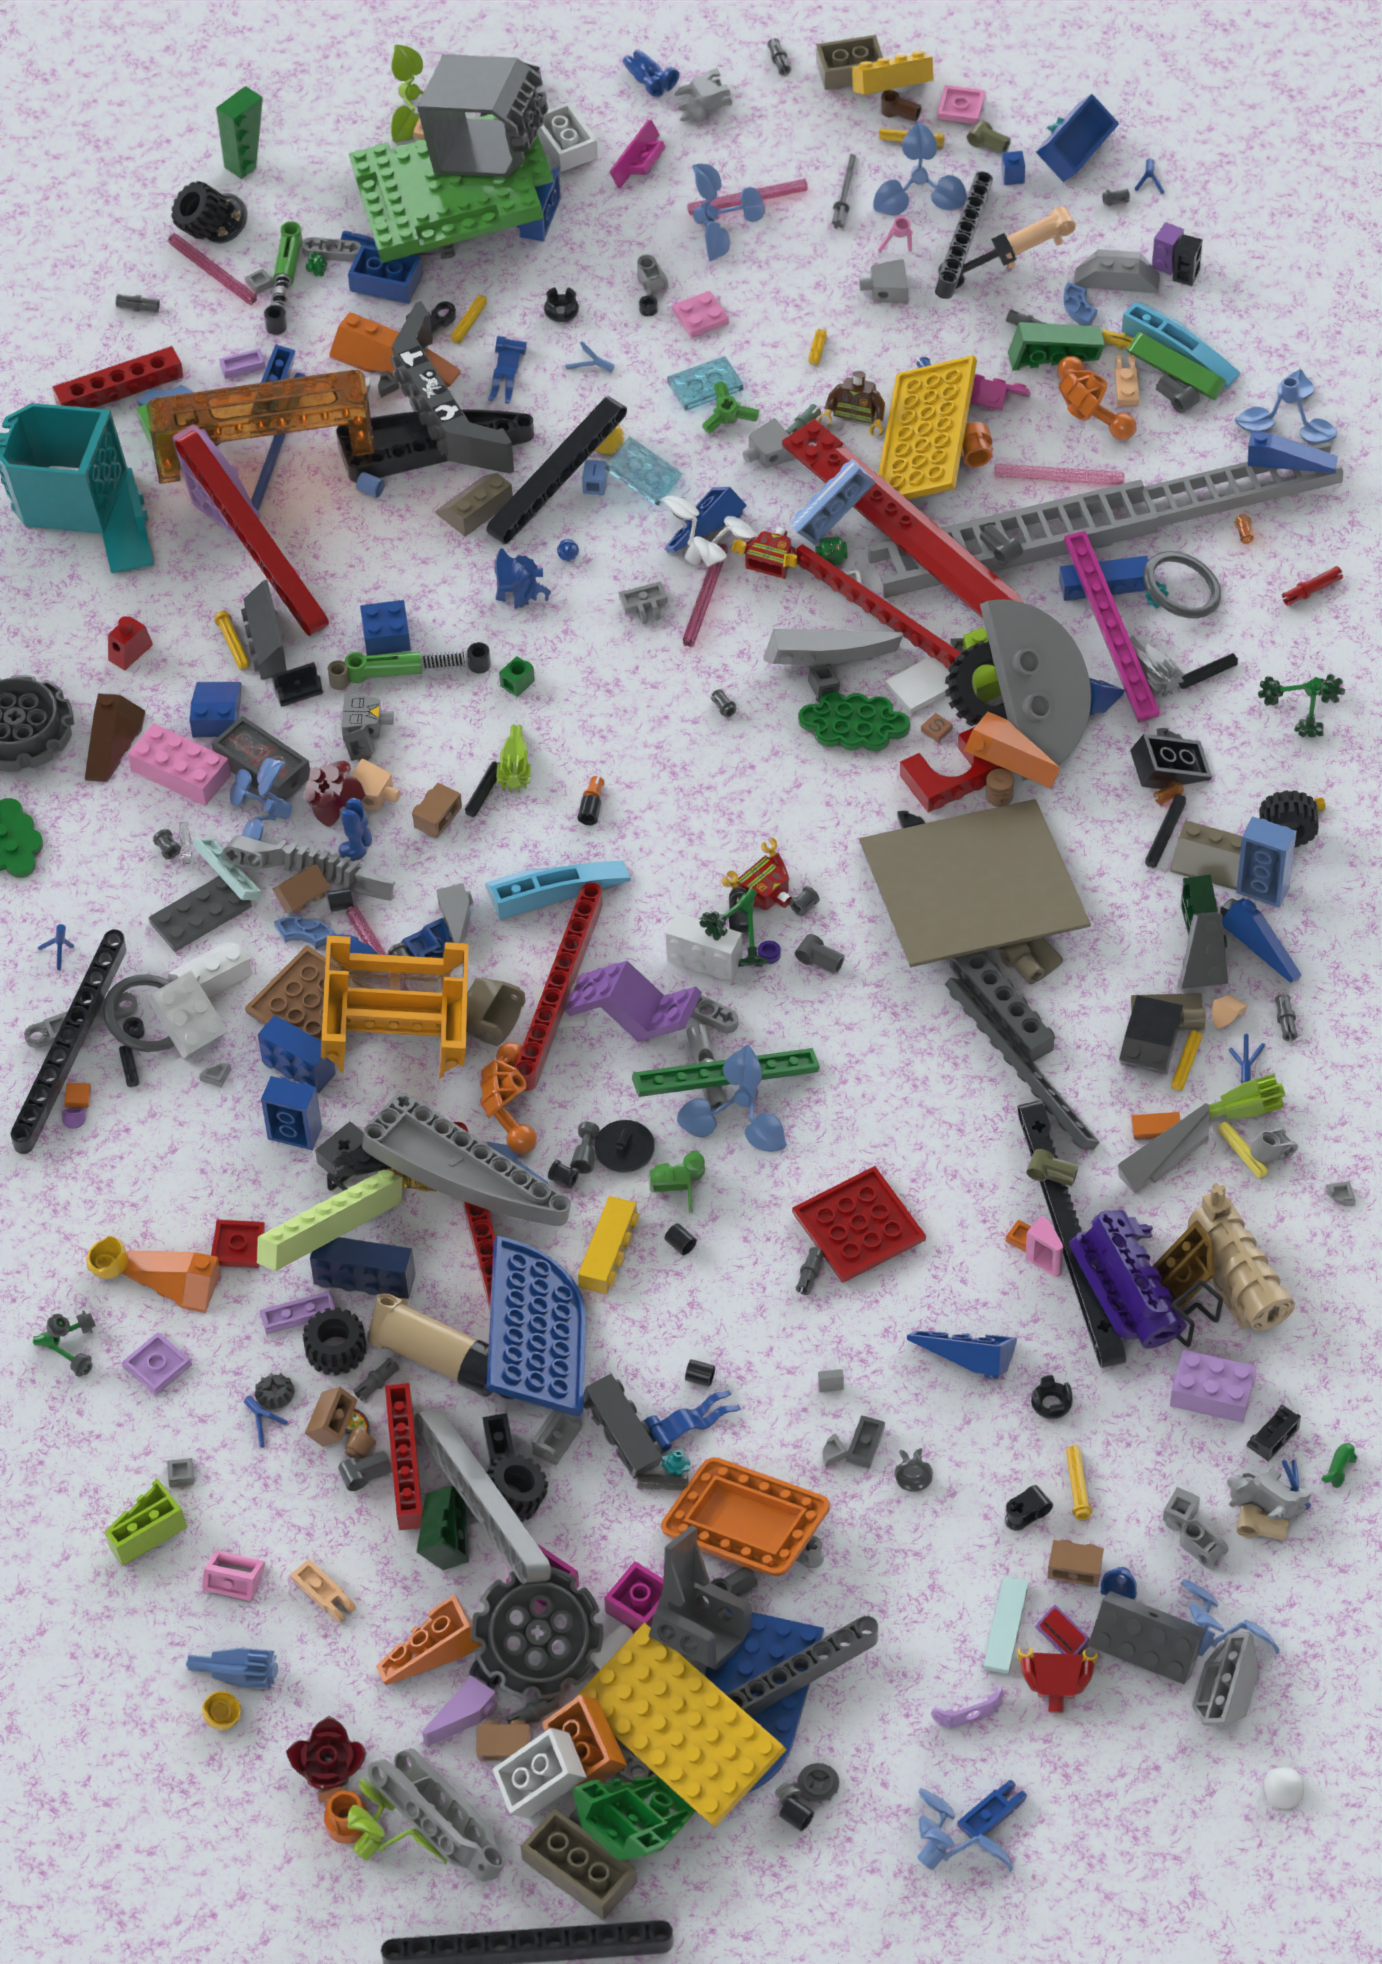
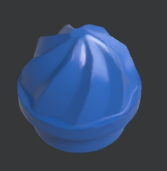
M564 539L557 547V554L562 560L569 562L572 559L575 560L579 554V547L573 540Z

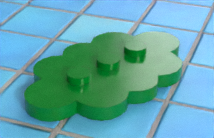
M831 692L825 694L820 699L819 704L803 706L798 713V723L801 728L806 731L815 732V739L825 747H834L840 744L846 750H857L863 746L870 751H880L888 745L890 739L904 738L910 731V719L904 713L893 711L891 701L881 696L868 699L860 693H853L845 697L841 693Z
M13 798L0 800V871L6 869L11 876L23 878L29 876L35 870L36 861L34 856L42 850L43 839L41 834L34 830L35 826L32 817L24 814L21 803Z

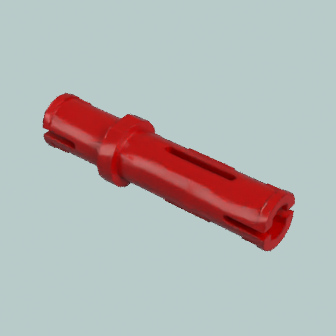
M1335 566L1307 582L1298 583L1295 588L1282 593V598H1285L1283 599L1284 604L1290 606L1301 599H1307L1312 593L1343 579V574H1340L1342 570Z

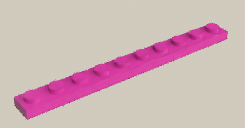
M1086 531L1064 536V543L1137 722L1159 717L1160 711Z

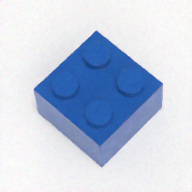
M404 600L360 605L367 656L411 651Z

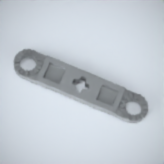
M126 992L119 996L115 1004L116 1020L128 1017L136 1012L138 1004L135 995ZM104 1000L90 1030L106 1024L103 1016ZM125 1000L130 1001L132 1003L131 1006H129V1008L126 1007V1009L124 1007H120L119 1005L122 1001ZM67 1012L44 1019L40 1023L29 1025L24 1032L26 1043L32 1048H40L52 1044ZM35 1032L43 1034L42 1038L40 1037L37 1040H33L30 1036Z

